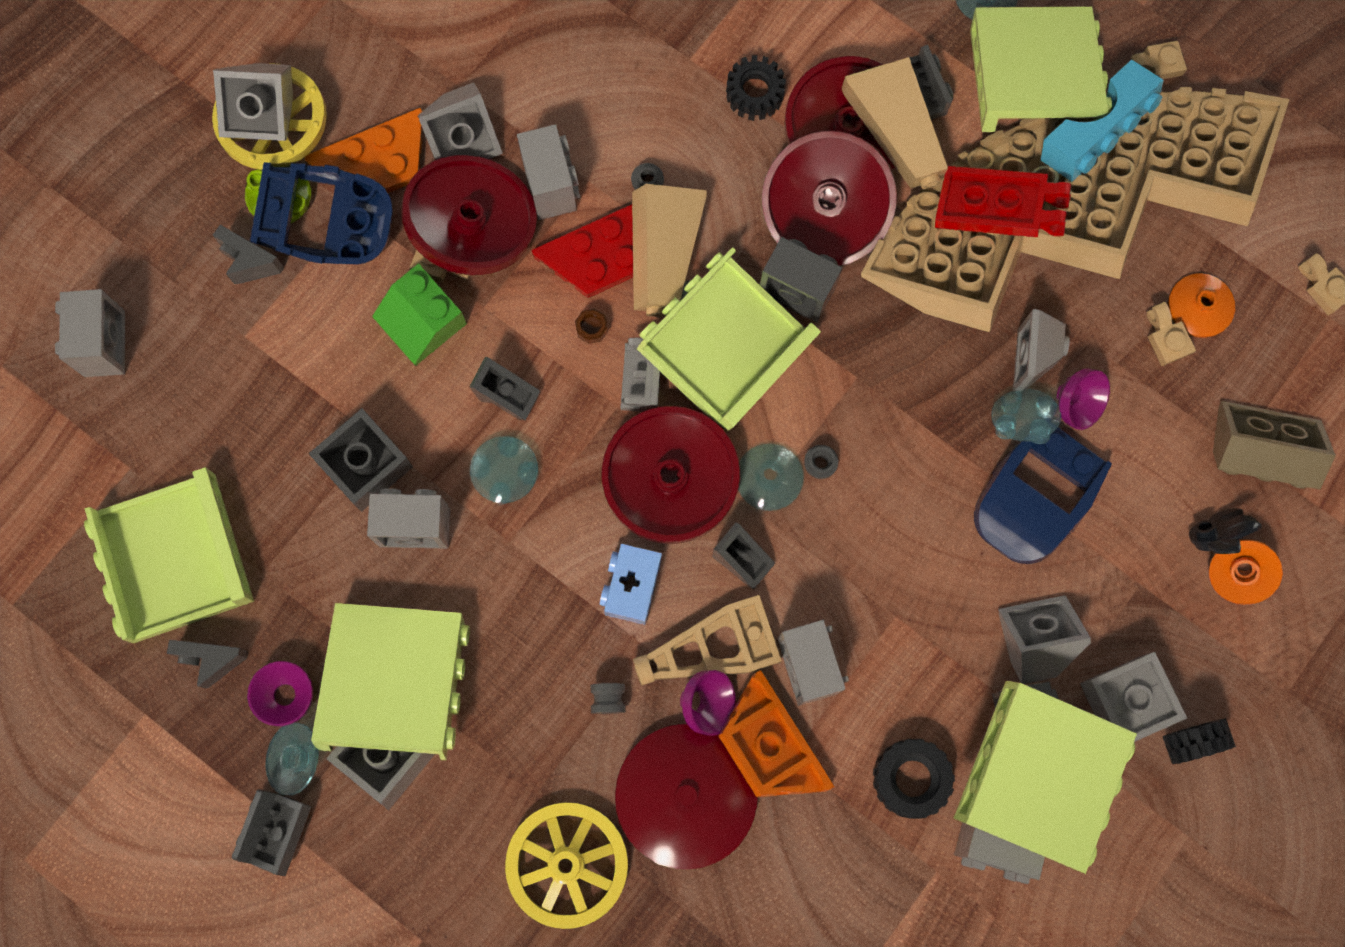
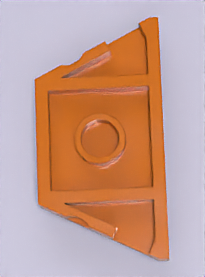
M418 108L310 153L304 158L308 166H336L340 170L355 175L360 174L375 180L385 188L387 193L408 185L412 177L420 170L422 126L418 115L422 110Z
M759 670L753 674L718 736L756 797L826 792L834 788L835 786L762 671Z

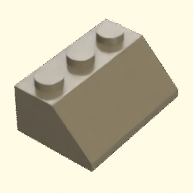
M1226 401L1220 402L1213 446V454L1219 470L1230 475L1244 474L1254 476L1266 482L1274 480L1289 483L1301 489L1307 487L1321 489L1336 456L1322 420Z

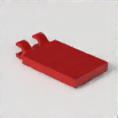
M947 166L948 170L944 175L935 218V228L1037 238L1041 229L1052 236H1064L1066 211L1043 210L1044 202H1048L1060 209L1069 208L1071 196L1070 183L1048 182V174Z

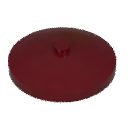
M841 56L825 60L808 70L794 86L787 102L784 127L788 145L814 132L825 130L844 131L868 141L883 155L891 171L896 170V167L842 91L845 76L883 64L859 56Z
M836 130L814 132L788 145L770 166L762 191V208L765 222L777 243L781 237L787 240L796 239L805 244L808 248L807 250L817 255L825 254L837 261L838 266L852 263L866 256L875 248L879 239L883 240L892 224L897 204L894 176L883 155L863 138Z
M456 155L435 160L425 165L412 177L404 193L402 222L408 239L423 257L451 272L464 275H485L508 268L525 254L532 242L536 228L537 214L535 203L525 184L506 167L482 157Z
M664 406L641 412L618 429L605 451L601 478L606 501L612 513L624 527L637 536L649 541L663 544H678L706 535L724 520L736 499L739 488L740 467L736 450L730 438L716 422L692 409Z
M688 724L664 727L643 738L630 751L621 766L615 789V805L619 822L634 847L658 864L675 869H697L715 864L730 855L743 842L753 824L758 797L752 791L719 738V734L703 735L692 730Z

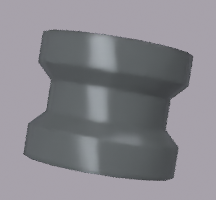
M600 683L590 685L591 693L594 695L591 714L626 713V705L622 702L625 684Z

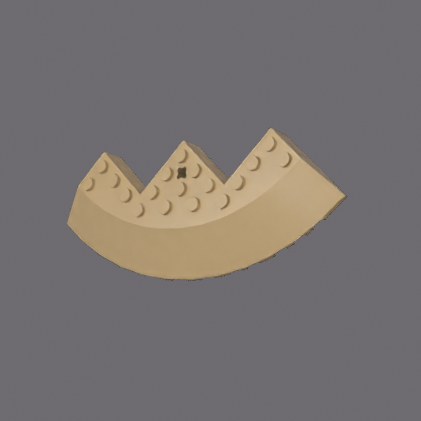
M1180 87L1179 90L1173 92H1161L1162 100L1159 106L1152 113L1147 112L1142 116L1136 128L1130 133L1125 132L1109 153L1104 152L1100 155L1088 173H1081L1072 182L1041 161L1044 139L1066 119L1076 122H1092L1094 118H1024L1020 120V125L1005 132L1002 129L981 140L980 146L968 153L966 151L958 155V160L950 166L1048 174V182L1070 183L1071 196L1069 208H1056L1048 202H1044L1043 210L1066 211L1064 236H1052L1041 229L1037 238L935 228V218L944 180L943 177L941 183L928 189H922L917 196L914 194L907 201V206L901 211L899 216L894 217L883 240H878L861 273V277L925 314L990 332L1021 252L1120 279L1147 201L1248 226L1290 99L1245 91L1244 95L1226 94V89L1212 88L1211 92L1192 91V87Z

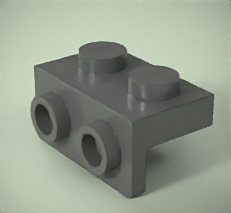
M928 45L922 46L919 54L911 57L910 61L930 118L934 120L947 115L954 97L950 84L944 82L940 73L941 65L939 58L936 54L931 53Z
M258 789L250 804L242 831L236 841L232 859L252 864L275 875L286 876L312 806L278 793Z

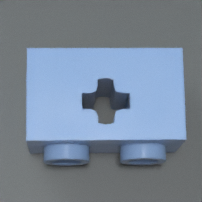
M621 544L619 553L612 552L608 572L613 573L611 585H604L600 599V605L605 606V616L646 625L662 560V553ZM629 575L634 576L635 583L639 585V587H632L631 592L625 591V586L621 583V581H628Z

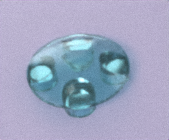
M1024 389L1023 391L1014 390L1001 396L993 405L991 418L995 426V433L1001 439L1032 441L1036 444H1043L1050 440L1051 434L1059 426L1061 412L1059 411L1058 403L1048 394L1034 389Z
M509 436L495 437L483 443L474 453L470 464V477L479 494L496 504L502 505L517 501L530 492L538 479V463L532 449L523 441Z

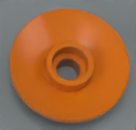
M1203 273L1188 275L1178 281L1169 294L1168 307L1172 320L1175 324L1182 321L1188 335L1198 338L1216 336L1223 332L1234 318L1235 300L1231 290L1223 281L1212 275ZM1201 297L1206 298L1210 302V306L1203 305Z
M1240 539L1241 552L1234 554L1215 553L1209 565V578L1214 590L1227 601L1242 605L1256 604L1268 599L1280 586L1283 576L1282 564L1276 552L1265 543L1252 539ZM1248 563L1251 565V568L1247 571H1241L1238 569V566Z

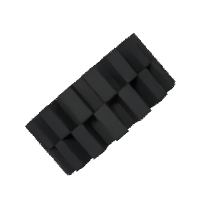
M752 55L751 62H748L747 57L741 59V65L736 62L733 65L732 71H729L726 98L728 103L731 102L730 108L733 112L738 109V116L742 118L745 113L749 114L748 120L754 121V115H759V120H764L766 113L770 117L774 115L775 108L779 110L784 98L786 80L783 79L784 72L782 68L777 71L778 64L775 61L769 65V58L763 56L762 62L757 61L758 55ZM750 79H759L767 84L768 92L762 97H751L745 93L743 85Z
M1226 718L1192 726L1162 736L1172 764L1189 762L1236 747Z

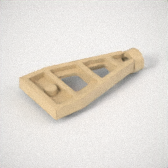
M757 595L724 606L648 655L634 658L633 662L642 686L655 680L689 678L700 671L718 670L725 675L746 674L781 663L782 660L760 596ZM722 627H730L733 629L739 647V654L734 658L717 659L712 657L706 646L709 635ZM696 642L702 656V662L688 667L677 666L673 658V652L683 645ZM649 661H654L657 664V671L655 673H652Z

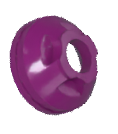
M1082 369L1068 377L1065 383L1059 386L1056 399H1058L1060 416L1067 425L1074 429L1084 430L1093 426L1099 420L1106 409L1110 395V383L1106 374L1095 369Z
M286 661L269 663L258 670L251 679L247 694L248 704L257 719L271 726L291 725L301 720L309 711L314 699L313 684L308 674L294 663ZM283 685H290L295 690V699L287 706L280 705L276 700V692Z
M718 670L700 671L686 684L681 694L680 705L684 718L692 730L703 735H717L721 732L734 709V688L730 679L723 672ZM697 691L700 696V705L694 711L692 699Z

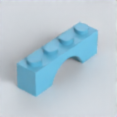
M1130 60L1110 79L1107 97H1111L1112 111L1107 116L1092 122H1076L1066 119L1044 139L1041 161L1071 182L1081 173H1088L1100 155L1104 152L1109 153L1125 132L1130 133L1136 128L1142 116L1147 112L1152 113L1159 106L1162 100L1160 93L1164 80L1137 62Z

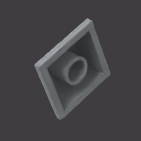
M254 63L213 70L219 137L287 140L293 102L291 65Z
M474 82L443 94L418 115L435 160L456 155H469L490 159L503 154L481 93Z
M1033 309L1017 331L1013 382L1014 394H1020L1046 374L1063 356H1067L1070 338L1065 336L1066 324L1041 310Z
M1066 595L998 609L1010 662L1022 684L1056 678L1091 644V637Z

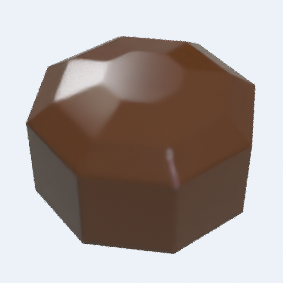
M596 309L582 311L575 320L578 338L588 344L601 342L608 333L606 316Z

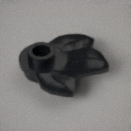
M1226 509L1214 514L1209 520L1198 522L1190 529L1189 538L1198 550L1213 551L1217 554H1234L1241 552L1239 539L1261 530L1262 525L1252 516L1244 515L1243 509Z

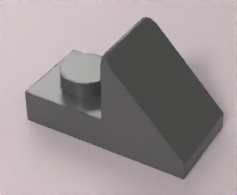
M219 225L213 234V237L221 245L219 250L227 257L235 260L226 273L234 284L277 275L283 271L284 267L276 256L222 225Z
M488 357L483 359L469 386L481 402L493 403L519 420H526L540 393V390Z
M169 640L167 654L178 657L177 663L199 666L201 660L197 686L205 689L211 687L248 657V651L241 648Z

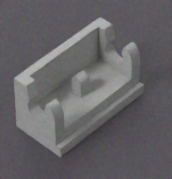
M629 338L628 343H625L620 409L623 411L644 412L658 407L660 371L636 349L643 341L642 338Z

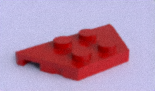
M632 204L531 250L534 259L538 262L541 261L555 271V275L565 282L574 285L575 289L587 298L633 278Z

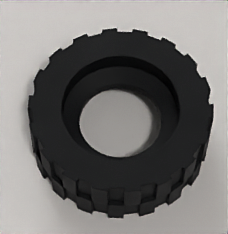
M906 739L887 747L883 754L878 757L877 765L873 769L872 775L874 776L873 787L878 793L879 801L883 802L885 808L894 812L897 816L909 819L927 818V816L938 813L939 809L945 807L949 802L947 800L954 791L952 788L953 782H955V775L952 773L953 766L951 761L947 760L945 752L939 750L936 747L937 745L932 742L928 743L923 739ZM908 761H918L924 764L930 772L931 783L928 790L917 797L905 795L896 783V773L899 767Z

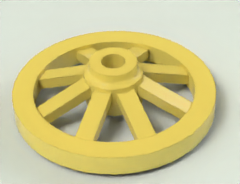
M291 67L292 83L302 88L304 92L292 102L288 131L306 133L293 146L288 137L286 141H278L283 151L264 154L272 140L258 139L252 151L249 152L235 143L244 139L219 137L215 101L212 114L214 132L229 156L247 167L262 170L264 162L271 163L274 167L290 166L291 163H297L306 157L316 147L325 130L327 111L324 99L317 85L304 72ZM312 102L311 120L291 119Z
M558 803L546 806L525 819L515 831L510 841L505 861L508 887L519 907L528 916L541 924L561 929L578 928L588 925L606 914L622 893L628 872L627 850L623 838L615 825L594 808L578 803ZM570 815L583 818L569 847L565 845L557 816ZM545 821L547 822L555 848L554 852L527 839L530 833ZM592 823H594L604 832L610 843L581 854L579 850ZM521 850L547 862L548 866L520 876L519 859ZM614 854L615 873L613 881L584 868L587 863ZM565 858L569 859L573 866L572 870L567 873L563 872L559 866L560 861ZM552 877V884L540 907L530 898L524 887ZM579 878L608 891L601 901L590 909L587 908L577 881ZM563 884H567L577 914L563 915L551 912Z

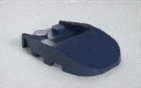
M264 162L250 242L309 262L320 264H365L377 258L388 242L393 216L392 203L387 191L380 183L360 174L355 175L340 170L336 166H308L306 164L291 163L290 167H274L271 163ZM298 179L335 186L324 250L287 243Z
M1048 417L1040 421L1037 427L999 462L992 472L993 475L988 485L982 491L975 505L974 523L981 538L1008 559L1021 564H1034L1048 558L1075 531L1092 507L1112 465L1111 462L1104 461L1055 426ZM1028 452L1085 492L1070 514L1013 474Z

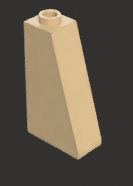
M907 57L845 76L842 86L844 96L910 188L921 186L922 189H928L941 183V179L944 177L948 167L910 58Z
M645 184L632 192L634 310L646 311V316L661 317L665 316L662 313L663 309L675 297L680 301L707 197L706 190Z

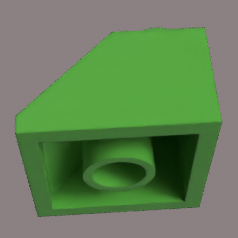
M419 263L392 284L372 315L373 319L415 366L467 325L460 309Z

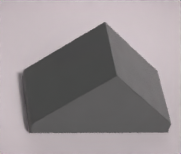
M736 522L713 549L712 557L753 590L775 564L743 527Z

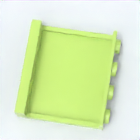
M1092 7L975 8L970 33L982 132H995L998 119L1094 118V121L1107 116L1112 111L1111 97L1106 96L1108 75L1107 71H1102L1104 50L1102 45H1098L1100 25L1098 20H1094Z
M733 247L725 256L718 252L706 265L710 271L703 278L697 274L684 288L688 294L681 301L675 297L663 309L662 313L666 317L659 324L652 321L639 334L643 341L636 348L703 413L716 422L725 433L741 420L821 332L812 323L804 328L731 258L736 252Z
M206 467L193 471L194 478L119 504L98 511L91 507L85 508L87 520L84 521V527L89 538L94 540L97 552L93 553L94 562L98 570L103 572L106 582L103 585V593L106 601L110 605L112 604L115 617L112 618L113 628L117 636L121 637L124 641L137 643L254 602L216 475Z
M335 603L311 738L317 750L332 751L333 746L439 754L441 760H447L448 749H454L456 728L451 727L453 714L458 715L460 709L461 695L456 693L457 680H463L465 673V659H460L462 646H468L470 626L465 625L462 613Z
M1006 681L953 819L1086 874L1088 867L1093 864L1096 858V845L1100 834L1109 823V809L1113 798L1121 790L1122 774L1126 763L1134 754V741L1137 733L1022 683Z

